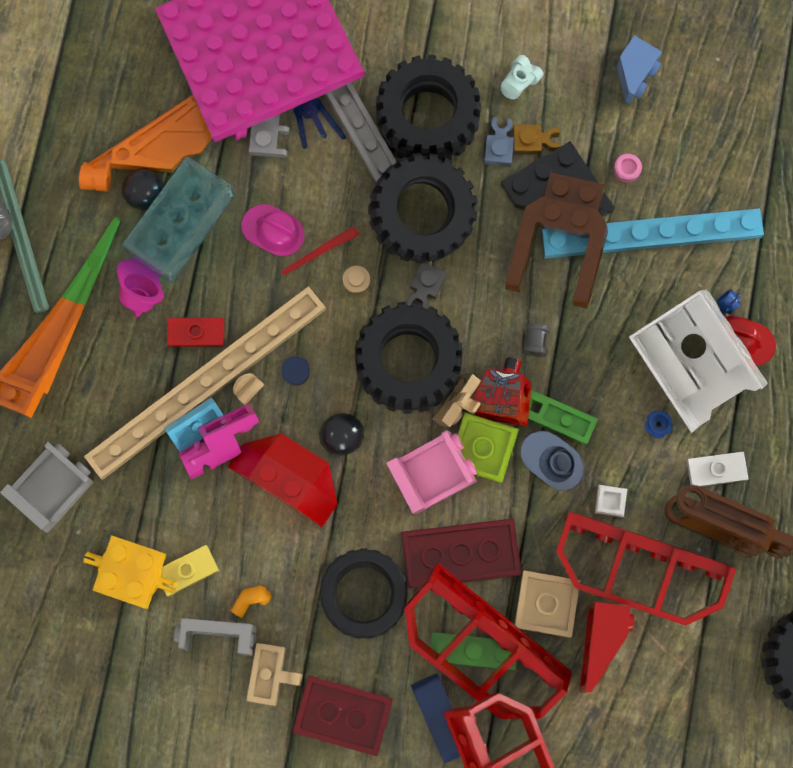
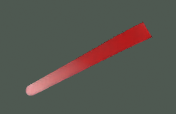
M355 226L282 270V275L290 273L329 250L360 236Z

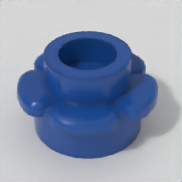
M729 289L717 299L716 303L722 314L725 312L731 314L740 306V293L736 294L732 289Z
M653 411L647 416L648 420L645 422V429L653 437L663 438L665 434H669L672 431L671 417L666 412ZM657 422L661 423L660 427L656 426Z

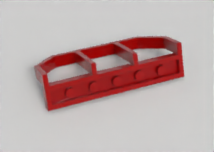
M567 510L564 518L565 524L556 551L576 589L685 626L724 607L736 572V568ZM569 530L585 534V531L589 530L597 533L596 539L611 544L613 539L620 541L604 590L578 582L563 552ZM640 548L651 551L650 557L663 562H667L669 558L653 607L610 593L625 549L639 553ZM677 561H679L677 566L693 572L695 567L706 570L705 576L721 581L722 577L725 576L717 602L684 618L660 610Z
M439 563L430 571L424 585L407 602L404 610L410 647L477 701L489 695L487 691L518 659L523 666L539 674L548 686L557 689L541 706H527L532 709L535 719H542L567 693L572 671ZM429 590L437 596H442L452 604L456 612L470 619L439 654L418 638L414 606ZM475 627L493 637L502 649L511 652L480 686L446 660ZM496 703L486 707L499 719H521L519 714Z
M500 693L490 694L470 706L451 708L443 713L465 768H502L532 749L540 768H555L532 709ZM496 703L520 715L529 740L491 762L486 744L478 731L474 714Z

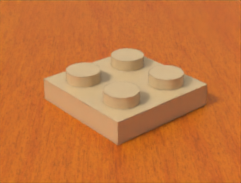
M523 570L514 625L521 630L572 638L579 589L574 587L570 578Z

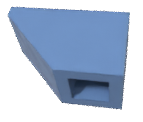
M635 35L621 54L617 64L624 99L629 105L635 97L641 98L648 86L645 81L649 75L654 78L662 65L659 62L662 51Z

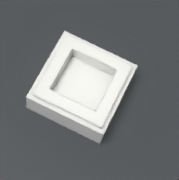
M598 485L594 514L623 518L627 489Z

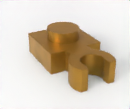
M514 125V154H541L542 147H546L550 151L556 150L561 147V143H553L550 141V138L560 136V129L551 128L547 132H541V125Z

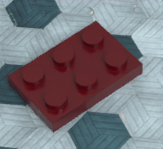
M309 675L293 733L378 756L393 699Z

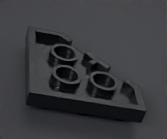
M569 141L503 180L501 186L516 208L525 209L527 205L542 196L544 197L550 172L596 183L598 181L572 142ZM605 192L603 193L599 213L602 217L615 209Z

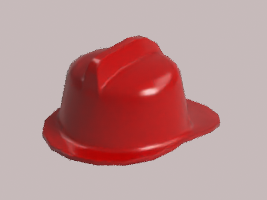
M725 317L736 336L747 348L756 366L763 365L772 359L776 349V342L768 328L745 317Z

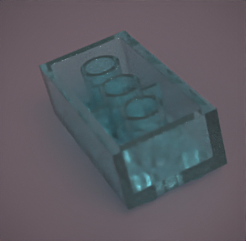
M186 157L122 244L123 248L129 256L172 284L234 199L233 186L189 157ZM200 196L198 200L191 201L192 197H195L197 199V197ZM182 217H184V221H182L181 223H175V220L177 218L181 220ZM161 240H163L164 242L168 240L167 244L163 246L159 245V242Z

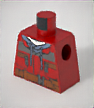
M507 357L502 371L494 369L485 371L472 399L481 403L474 414L475 416L495 422L527 427L532 386L525 375L519 373L522 364L520 360Z

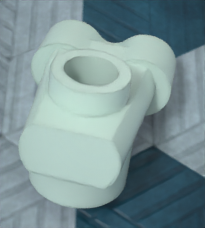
M519 55L511 63L512 69L501 83V92L509 99H517L525 88L538 83L543 77L542 69L531 65L526 56Z

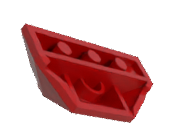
M282 433L243 443L240 447L241 453L232 459L228 468L323 528L338 505L329 463Z

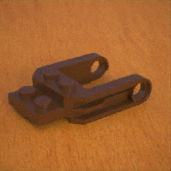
M550 172L544 197L542 196L525 207L507 275L506 290L520 293L521 280L524 270L527 271L537 230L539 226H542L550 231L580 238L589 237L573 300V306L588 308L608 235L607 224L599 213L605 184Z
M698 485L684 487L678 495L669 499L665 505V516L671 523L727 546L744 557L751 558L764 552L778 559H783V556L793 555V536L773 527L775 520L771 517ZM689 492L696 493L700 498V502L685 495ZM675 502L680 512L686 515L685 517L679 518L673 514L672 506Z

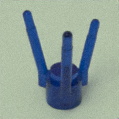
M312 99L293 109L303 149L307 148L303 116L305 119L312 118L322 138L327 137L318 117L319 111L342 140L346 138L341 128L323 106L321 99Z

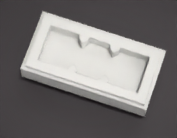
M744 452L686 460L690 485L703 487L748 480Z

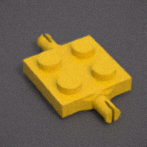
M111 535L107 550L103 556L89 551L85 554V556L95 559V561L84 558V563L98 567V575L93 587V591L148 609L151 598L158 588L174 593L175 588L166 586V584L177 587L176 581L162 577V567L167 555L166 553Z

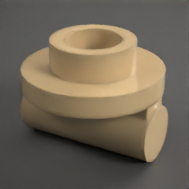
M247 373L236 380L233 386V393L246 405L264 386V383L254 374Z

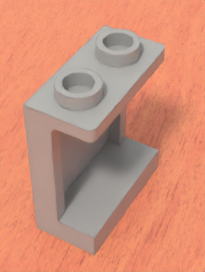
M49 442L44 445L46 447L45 451L12 486L7 484L0 492L46 533L56 525L94 483L88 477L91 472L78 461L74 465L67 459L70 453L59 443L53 446Z
M181 618V625H176L174 642H178L179 649L191 651L194 634L239 638L237 653L243 656H254L257 627L253 624Z

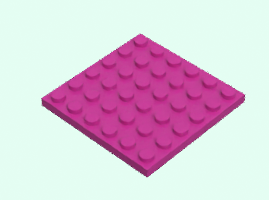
M172 0L155 8L214 142H218L365 76L364 70L329 0Z

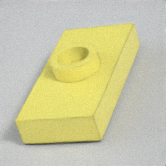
M207 545L162 567V577L177 582V587L166 584V586L175 588L174 593L165 591L167 597L220 571Z

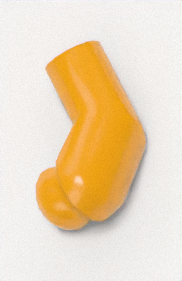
M261 585L244 589L230 611L242 618L250 604L258 602L262 605L268 604L272 598L271 592Z

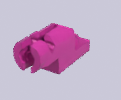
M249 403L198 427L204 441L201 443L197 441L186 450L178 453L190 479L204 474V464H207L213 470L216 466L237 457L241 453L234 434L247 432L255 424L259 423Z

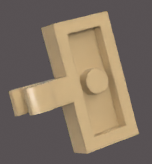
M462 374L432 420L440 426L451 427L462 417V409L475 414L481 403L472 399L481 380L473 374Z
M256 643L247 695L248 702L277 706L280 683L301 686L303 674L283 671L286 654L285 647Z

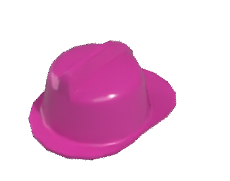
M266 204L256 205L246 212L241 222L242 232L248 241L278 256H289L296 253L302 246L305 238L304 229L300 221L274 206Z
M126 259L119 263L117 266L120 284L119 300L122 305L132 310L134 317H139L142 312L150 311L155 303L163 300L164 295L156 271L143 261Z

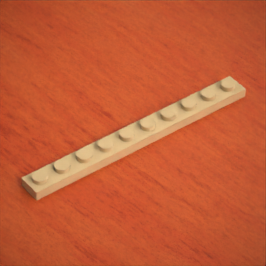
M308 286L84 456L97 475L102 480L163 435L166 432L165 427L210 399L322 314L326 307Z

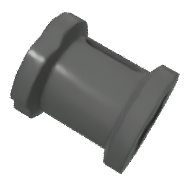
M526 324L525 330L528 331L526 347L523 348L522 353L535 357L547 356L548 351L545 349L546 339L551 328L543 324Z

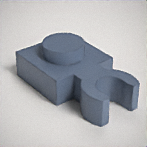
M497 117L492 119L491 131L494 135H487L484 164L511 167L514 137H506L512 128L511 119L507 120L505 128L497 126Z

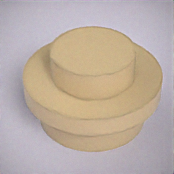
M351 266L343 274V285L349 292L361 293L370 284L369 272L364 267Z

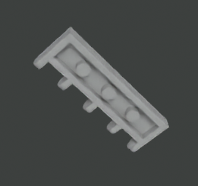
M281 114L251 126L249 155L287 157V150L278 149L279 134L288 135L290 132L288 126H280Z

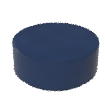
M293 356L283 363L282 375L287 383L297 386L308 380L310 368L305 359Z

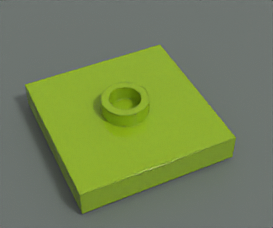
M464 412L458 437L464 446L461 452L465 460L471 459L477 470L475 475L503 483L519 429Z

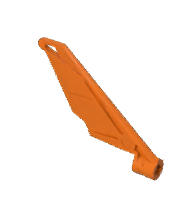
M194 95L174 106L89 163L83 162L79 172L80 189L109 192L112 168L124 170L148 169L153 172L173 173L183 159L201 154L212 140V135Z

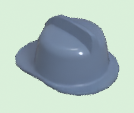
M547 431L531 433L524 440L521 446V457L524 464L548 485L557 490H567L580 482L583 475V462L573 447L558 436Z

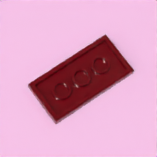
M514 518L401 532L408 589L421 588L426 582L430 571L437 563L462 583L522 575Z

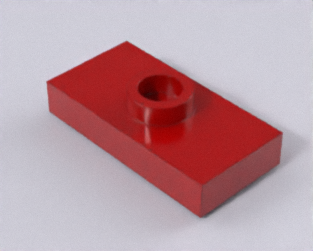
M168 318V347H224V318Z

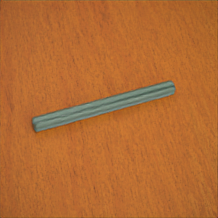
M0 159V198L12 217L11 236L33 310L36 313H42L49 310V305L7 163L4 159Z

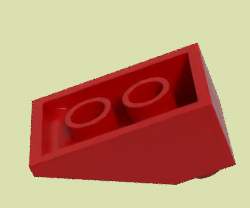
M594 602L589 605L579 688L580 693L593 691L624 643L628 633L633 631L634 614H630V606Z

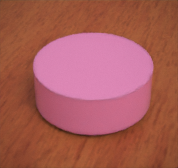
M633 154L619 156L614 164V174L622 182L630 183L635 181L642 170L640 159Z

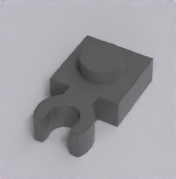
M420 263L410 285V289L416 291V293L408 298L407 306H412L415 301H419L422 303L423 308L428 309L427 298L436 299L447 272L426 263Z

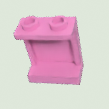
M446 430L441 433V436L401 458H394L386 463L413 514H419L477 482L474 477L477 474V470L470 458L465 460L461 452L464 446L456 433L452 435L450 431Z

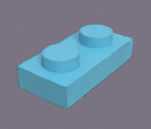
M211 397L164 429L179 452H182L203 439L198 427L223 416V414Z

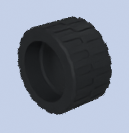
M360 548V550L347 551L346 554L338 556L327 567V571L321 580V606L326 617L336 629L347 636L349 635L357 639H371L387 633L388 630L397 624L404 613L407 603V585L401 568L392 561V558L377 550ZM359 567H369L378 570L386 577L391 587V601L387 610L380 617L367 622L349 618L343 613L337 602V588L340 580L346 573Z

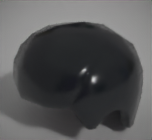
M138 169L127 175L122 184L121 194L132 208L152 212L163 204L166 198L167 187L155 172L148 169Z
M334 414L322 423L319 431L320 444L330 454H351L360 448L364 439L363 425L360 420L351 414Z

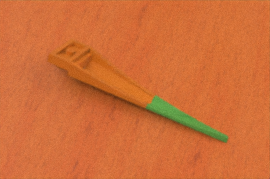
M117 217L111 221L93 252L56 305L17 353L0 370L1 407L32 418L43 394H48L119 226L120 220Z

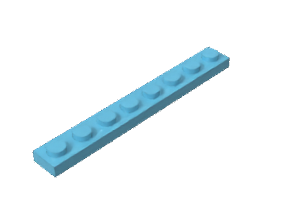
M760 209L606 223L608 235L603 253L762 238L764 231ZM542 229L544 259L585 255L589 237L580 238Z

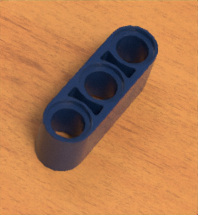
M435 673L410 686L444 764L459 758L460 754L443 714L451 709L452 706L438 674Z

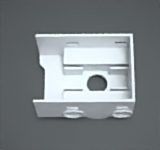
M707 289L692 295L629 336L691 433L700 425L710 420L711 412L717 406L745 389L757 391L758 389H763L768 384L751 359L747 348L736 336L730 323L723 316L719 306ZM689 334H698L706 342V350L699 358H689L682 351V341Z

